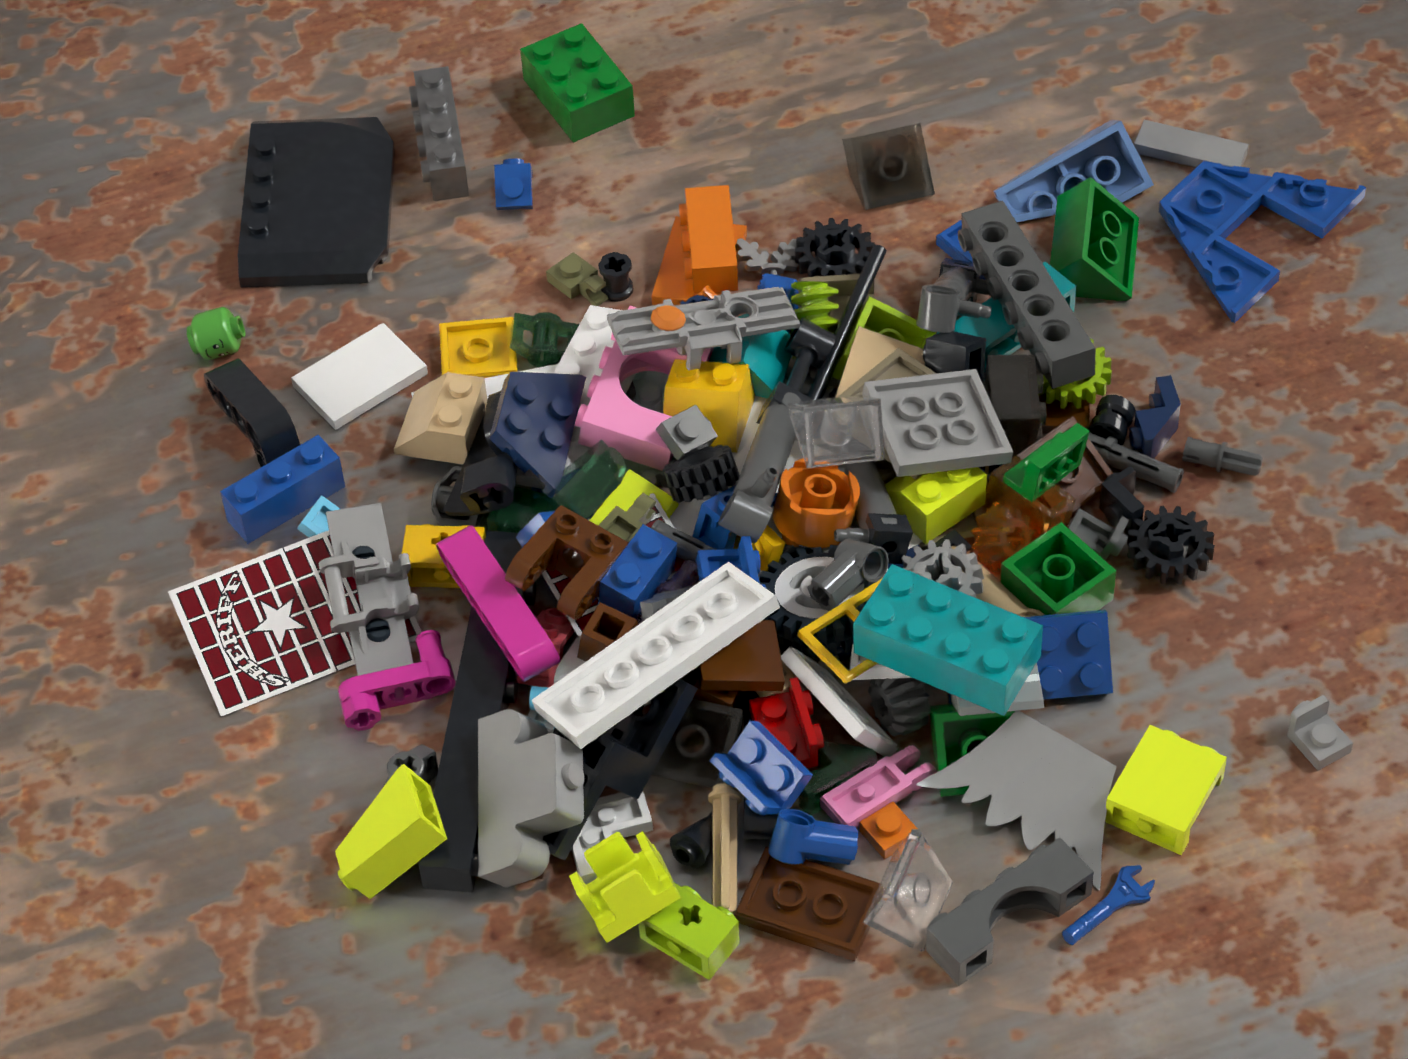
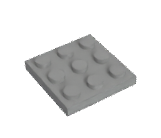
M976 369L864 382L862 394L897 477L1011 463L1013 450Z

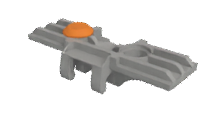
M772 287L733 294L729 290L722 291L721 295H715L713 300L674 306L671 299L663 300V304L607 314V321L623 356L676 347L679 355H687V370L700 369L701 356L705 348L718 346L721 349L727 348V363H738L741 361L742 355L741 337L800 328V322L783 287ZM744 312L749 314L747 318L735 317Z

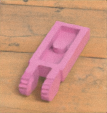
M909 745L891 757L885 756L824 794L820 798V807L835 823L856 826L857 828L861 820L892 801L897 803L911 794L912 791H918L923 788L916 784L937 771L928 762L905 775L903 772L915 765L921 755L915 746Z

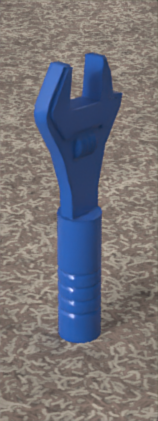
M1140 865L1122 867L1116 883L1108 896L1063 930L1062 936L1068 944L1074 945L1116 910L1129 904L1150 901L1149 893L1154 887L1155 880L1153 879L1140 886L1132 877L1140 873L1142 867Z

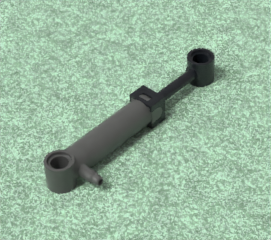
M803 317L799 321L800 328L793 330L784 349L787 353L797 358L788 383L786 385L779 381L763 404L756 422L759 426L741 474L718 522V525L740 537L750 536L753 544L760 538L773 512L771 504L798 430L808 417L814 400L800 392L809 367L811 365L819 369L829 355L836 340V335Z

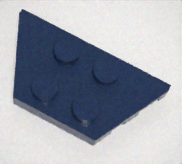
M510 372L503 383L489 439L502 452L507 453L512 458L513 463L524 474L530 469L546 485L542 491L548 497L553 498L560 489L586 377L580 374Z

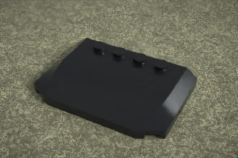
M378 117L254 121L251 123L238 246V277L241 288L361 284L371 281L373 278L372 271L378 263L383 264L389 256L395 158L393 140Z

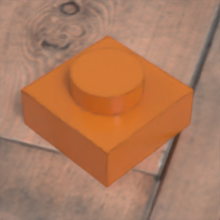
M894 801L859 822V831L884 860L918 839L919 829Z

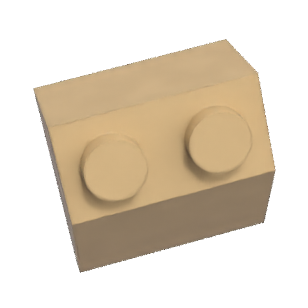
M447 372L416 390L394 447V453L396 455L463 465L486 411L487 392L485 378Z

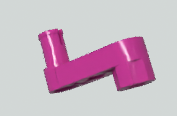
M426 630L415 638L421 662L346 679L340 684L338 693L345 724L348 728H354L358 731L373 728L381 720L380 710L431 699L435 696L446 694L455 687L456 681L450 660L445 657L441 644V635L438 631Z

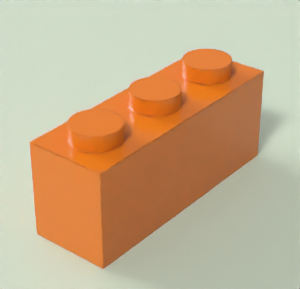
M729 185L685 188L686 203L679 204L680 226H688V230H681L683 252H690V257H684L685 280L693 279L694 294L701 292L707 285L711 287L714 293L725 290L738 291V268Z

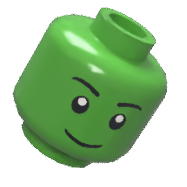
M225 307L196 314L191 321V325L187 327V338L192 351L196 355L200 354L206 360H214L237 353L241 345V338L246 335L241 317H234L231 311Z

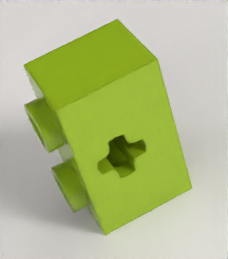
M674 882L681 898L639 923L640 938L710 980L740 944L739 921L728 909L721 906L715 907L703 900L691 887L686 885L681 887Z

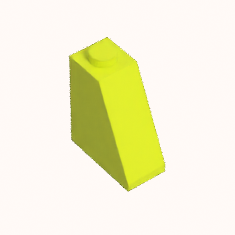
M405 764L395 771L335 850L340 868L338 876L342 883L352 891L357 889L369 899L373 898L447 840L431 786Z

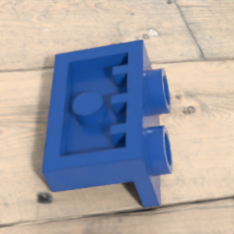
M749 721L728 754L715 753L710 760L720 771L719 777L729 786L737 788L747 798L745 801L747 806L760 815L778 814L782 809H790L813 776L759 721Z

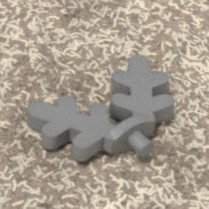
M742 238L736 242L737 260L747 261L745 265L746 271H759L760 274L780 275L784 274V271L795 272L799 264L795 263L796 239H792L788 245L785 242H780L778 251H773L771 255L773 263L767 262L769 257L767 251H762L761 254L757 252L759 246L757 242L749 244Z

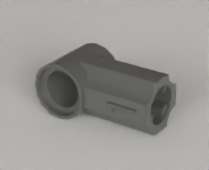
M855 539L843 540L835 551L834 561L807 586L811 598L822 609L831 611L865 581L877 582L882 579L888 568V554L880 546Z

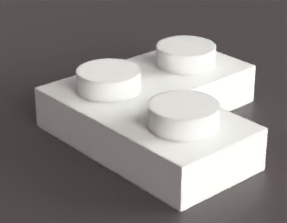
M643 791L639 799H635L622 792L598 799L571 849L578 874L585 884L597 878V875L585 859L584 852L616 832H620L623 837H628L642 831H653V822Z

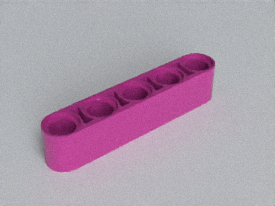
M472 525L436 543L438 553L448 571L523 682L561 662L552 641L514 585L505 580L506 573Z

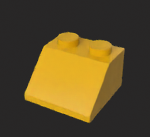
M674 359L665 385L663 414L673 417L697 405L702 414L711 422L714 431L718 435L710 446L714 448L717 445H728L732 453H737L755 399L749 364L701 361L700 369L687 370V360Z

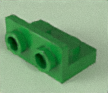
M1076 423L1066 432L1057 433L1053 439L1045 442L1004 474L1003 482L1029 501H1035L1081 465L1090 431Z

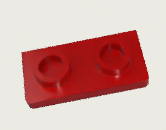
M798 677L789 679V692L749 700V710L753 721H759L806 768L818 766V749L824 748L823 734L819 723L812 725L810 715L814 714L811 695L809 690L802 691Z

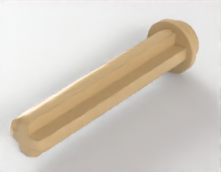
M726 783L714 785L713 791L708 795V801L712 804V905L724 907L734 914L737 909L738 804L742 801V795L738 792L737 788L731 787Z

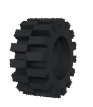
M717 445L714 448L712 446L705 447L704 450H698L679 461L677 459L670 461L671 464H666L663 469L672 499L679 503L682 501L691 502L695 498L701 500L707 495H710V497L716 495L717 491H725L728 489V486L735 485L740 476L731 448L728 445Z

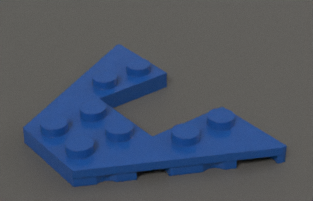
M1203 161L1159 202V213L1231 322L1235 324L1279 281L1280 270L1231 243L1226 238L1261 205L1316 236L1323 238L1364 199L1366 187L1359 185L1358 189L1354 190L1326 185L1327 180H1307L1298 175L1274 172L1272 177L1251 174L1250 168L1240 166L1226 167L1220 163Z

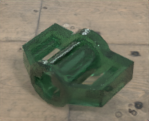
M541 312L534 316L514 313L510 348L526 358L534 367L540 368L558 364L565 352H559L557 349L558 337L567 338V349L579 324L564 322L559 316L550 312ZM524 330L530 331L532 334L531 347L523 342ZM542 351H544L543 361L540 360V354Z

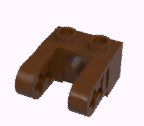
M560 505L515 555L507 569L505 580L517 588L526 591L546 568L552 572L557 570L572 579L559 598L557 610L574 620H578L599 597L600 581L629 542Z

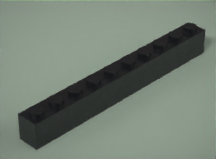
M487 531L484 543L506 573L511 561L522 549L516 538L518 533ZM536 582L526 591L514 586L527 606H534ZM472 606L433 793L447 840L419 862L424 889L471 893L474 891L476 876H478V719L507 710L509 703L515 704L517 700L518 680L514 679L515 670Z

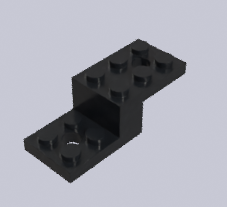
M680 678L662 693L651 699L650 709L645 715L642 714L644 707L642 705L631 715L600 735L596 740L583 747L584 819L578 825L543 836V841L549 846V851L552 855L566 860L605 786L639 799L698 688ZM556 728L553 730L552 733L569 740Z

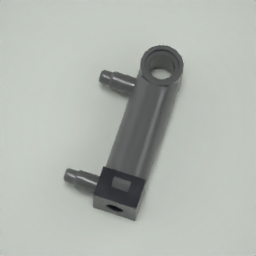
M949 258L944 259L941 263L939 278L933 285L922 286L917 319L918 327L932 332L947 333L954 331L957 315L973 318H990L992 308L976 303L978 294L990 296L987 281L980 279L973 263Z
M854 437L843 439L835 462L839 463V470L847 475L850 471L858 480L860 496L855 511V518L859 528L837 529L834 532V539L837 542H842L845 539H855L880 546L886 550L889 564H903L901 558L906 556L913 531L907 516L897 515L876 465L879 454Z

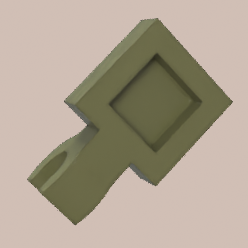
M574 252L546 271L547 282L570 299L581 294L593 306H599L608 299V296L601 291L606 286V282L598 276V270Z
M642 493L627 512L616 506L598 526L630 542L643 524H648L656 514V511L651 509L656 504V501Z

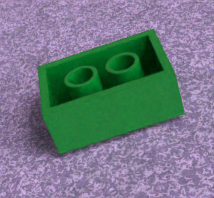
M582 23L520 49L523 80L573 143L635 116L633 85Z

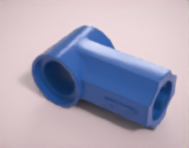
M782 809L777 816L768 853L773 858L789 864H801L807 858L850 865L851 861L855 860L858 849V831L856 826L818 821L803 811Z

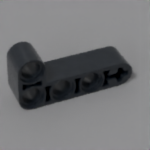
M239 358L203 374L206 386L213 400L252 443L260 468L300 445L295 426L285 407Z

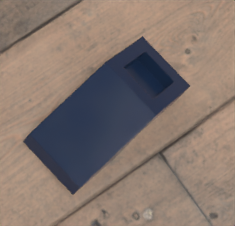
M1171 375L1156 377L1154 394L1149 395L1150 409L1135 411L1134 427L1129 428L1128 432L1131 449L1134 451L1138 450L1139 453L1154 459L1178 429L1181 403Z

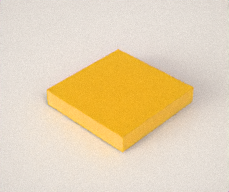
M514 317L439 323L442 375L450 372L488 378L509 374L510 372H518Z

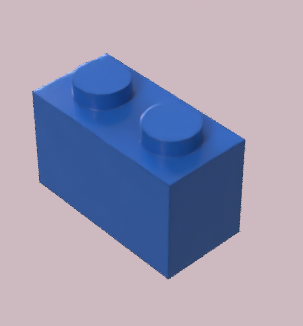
M643 524L600 581L599 602L638 620L641 616L640 602L652 599L653 595L657 594L674 571L678 543Z

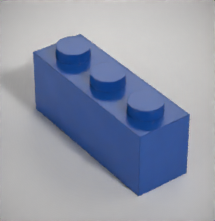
M318 434L223 489L220 493L227 521L244 541L249 544L314 506L321 495L328 498L345 488L340 457Z

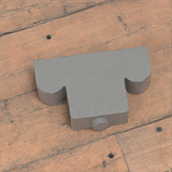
M512 709L503 710L478 719V877L506 888L535 879L544 872L549 863L550 851L547 843L543 841V836L578 825L584 819L583 748L580 749L572 741L554 733L548 734L547 728L543 723Z

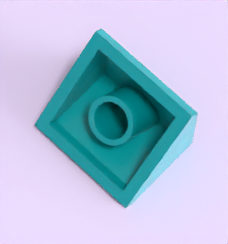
M745 313L738 316V318H747L749 314ZM786 330L741 337L742 355L741 361L737 364H749L755 396L768 398L778 382L783 383L792 357L791 354L784 350L790 337ZM714 347L709 362L727 363V348Z

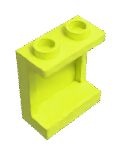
M1149 725L1107 797L1105 822L1182 855L1188 845L1192 825L1214 786H1219L1224 779L1227 757L1210 747L1200 746L1185 740L1173 731L1162 730Z

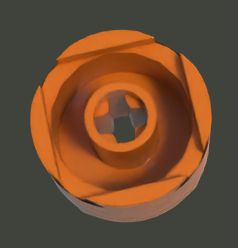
M821 457L801 458L794 462L792 468L784 470L774 504L773 520L777 529L782 533V540L787 545L827 548L830 545H839L841 543L835 541L834 532L837 529L851 528L860 496L858 480L850 471L847 475L838 469L839 463Z

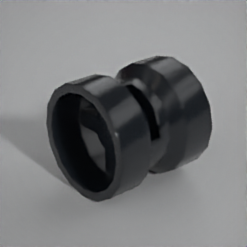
M1103 396L1099 400L1095 413L1096 416L1091 420L1088 430L1090 433L1107 439L1109 436L1118 440L1117 444L1123 445L1128 435L1127 428L1132 424L1136 410L1134 405L1122 396Z

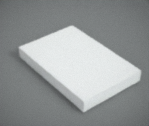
M382 323L291 377L293 387L337 430L428 374L427 365Z
M789 647L781 655V660L856 741L884 757H891L898 749L896 747L897 744L826 667L795 648Z

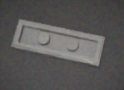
M1145 119L1134 142V147L1138 154L1192 167H1197L1203 161L1220 163L1226 167H1242L1249 146L1246 143Z

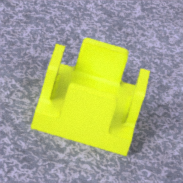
M643 831L635 835L642 849L639 853L632 851L620 832L612 834L584 852L585 859L597 875V878L587 885L577 871L569 876L576 894L592 916L598 931L606 943L681 898L662 856Z

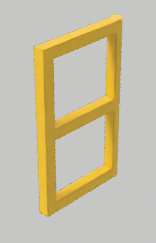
M882 579L798 631L797 636L845 684L878 663L866 659L848 671L813 634L845 614L854 622L860 614L856 607L869 600Z

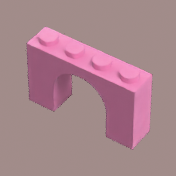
M629 306L628 310L635 309L636 307ZM612 332L611 340L615 342L612 348L606 346L599 364V368L603 369L601 376L594 375L589 385L587 397L591 398L588 406L581 404L576 417L575 426L581 428L578 444L663 471L664 466L670 464L674 455L657 433L656 428L661 422L672 416L636 404L628 398L620 384L627 377L643 371H656L669 375L674 359L687 360V355H679L675 347L623 356ZM714 347L704 349L701 361L710 360Z

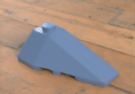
M1110 120L1074 140L993 192L999 202L1003 201L1015 221L1021 222L1056 215L1057 197L1090 177L1121 203L1154 184L1122 121Z

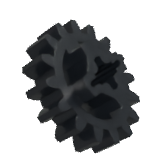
M829 218L828 225H823L821 222L816 221L815 230L805 227L803 229V237H797L795 263L799 264V273H808V277L861 274L875 242H871L870 232L862 233L861 224L858 223L853 227L848 226V219H844L841 224H836L833 218Z
M1160 506L1159 514L1154 515L1151 511L1146 510L1144 521L1137 518L1134 520L1133 530L1128 532L1127 556L1134 559L1133 568L1135 570L1146 568V579L1149 580L1154 575L1160 576L1161 584L1165 585L1168 578H1174L1177 585H1181L1183 576L1187 575L1194 581L1197 579L1198 570L1204 572L1208 570L1209 560H1213L1214 533L1207 531L1208 522L1206 520L1195 522L1196 512L1191 511L1185 516L1181 514L1180 506H1176L1173 513H1168L1164 506Z

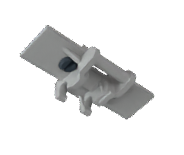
M381 503L327 511L326 518L334 556L321 560L319 562V569L321 573L325 574L333 620L330 621L332 632L349 633L357 676L413 664L405 620L416 615L419 610L417 594H411L407 574L411 569L408 553L400 554L397 561H392ZM347 577L355 578L361 612L350 615L342 578Z

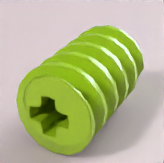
M819 281L791 283L792 288L802 291L791 296L792 303L802 306L794 310L799 321L803 317L827 331L828 327L839 323L838 319L828 316V312L839 308L838 304L828 301V297L838 294V289L828 286V283Z

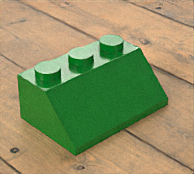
M1091 177L1057 197L1050 266L1076 286V297L1128 301L1132 299L1139 217Z

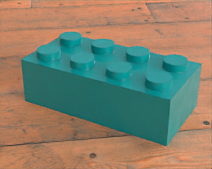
M893 564L853 623L855 654L1003 716L1007 713L1041 656L1043 625Z

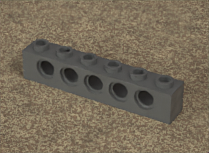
M1000 201L961 213L962 229L958 230L960 246L964 252L969 251L976 273L979 276L983 275L985 277L992 299L999 300L1007 324H1013L1016 328L1023 350L1030 351L1038 375H1044L1052 389L1094 376L1095 346L1005 203Z

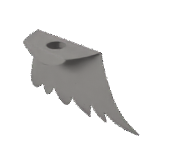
M1015 711L1005 723L969 753L943 770L928 776L916 784L917 786L927 788L969 786L961 800L962 803L976 802L991 795L992 798L986 815L987 826H999L1022 816V835L1028 850L1036 848L1051 833L1055 832V840L1061 838L1071 849L1075 847L1077 855L1094 871L1093 885L1097 890H1100L1102 844L1107 813L1106 800L1110 794L1117 767L1111 762L1023 712Z

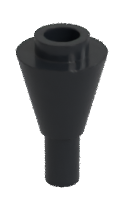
M712 811L707 817L698 820L670 838L673 856L682 865L694 868L704 865L712 847Z

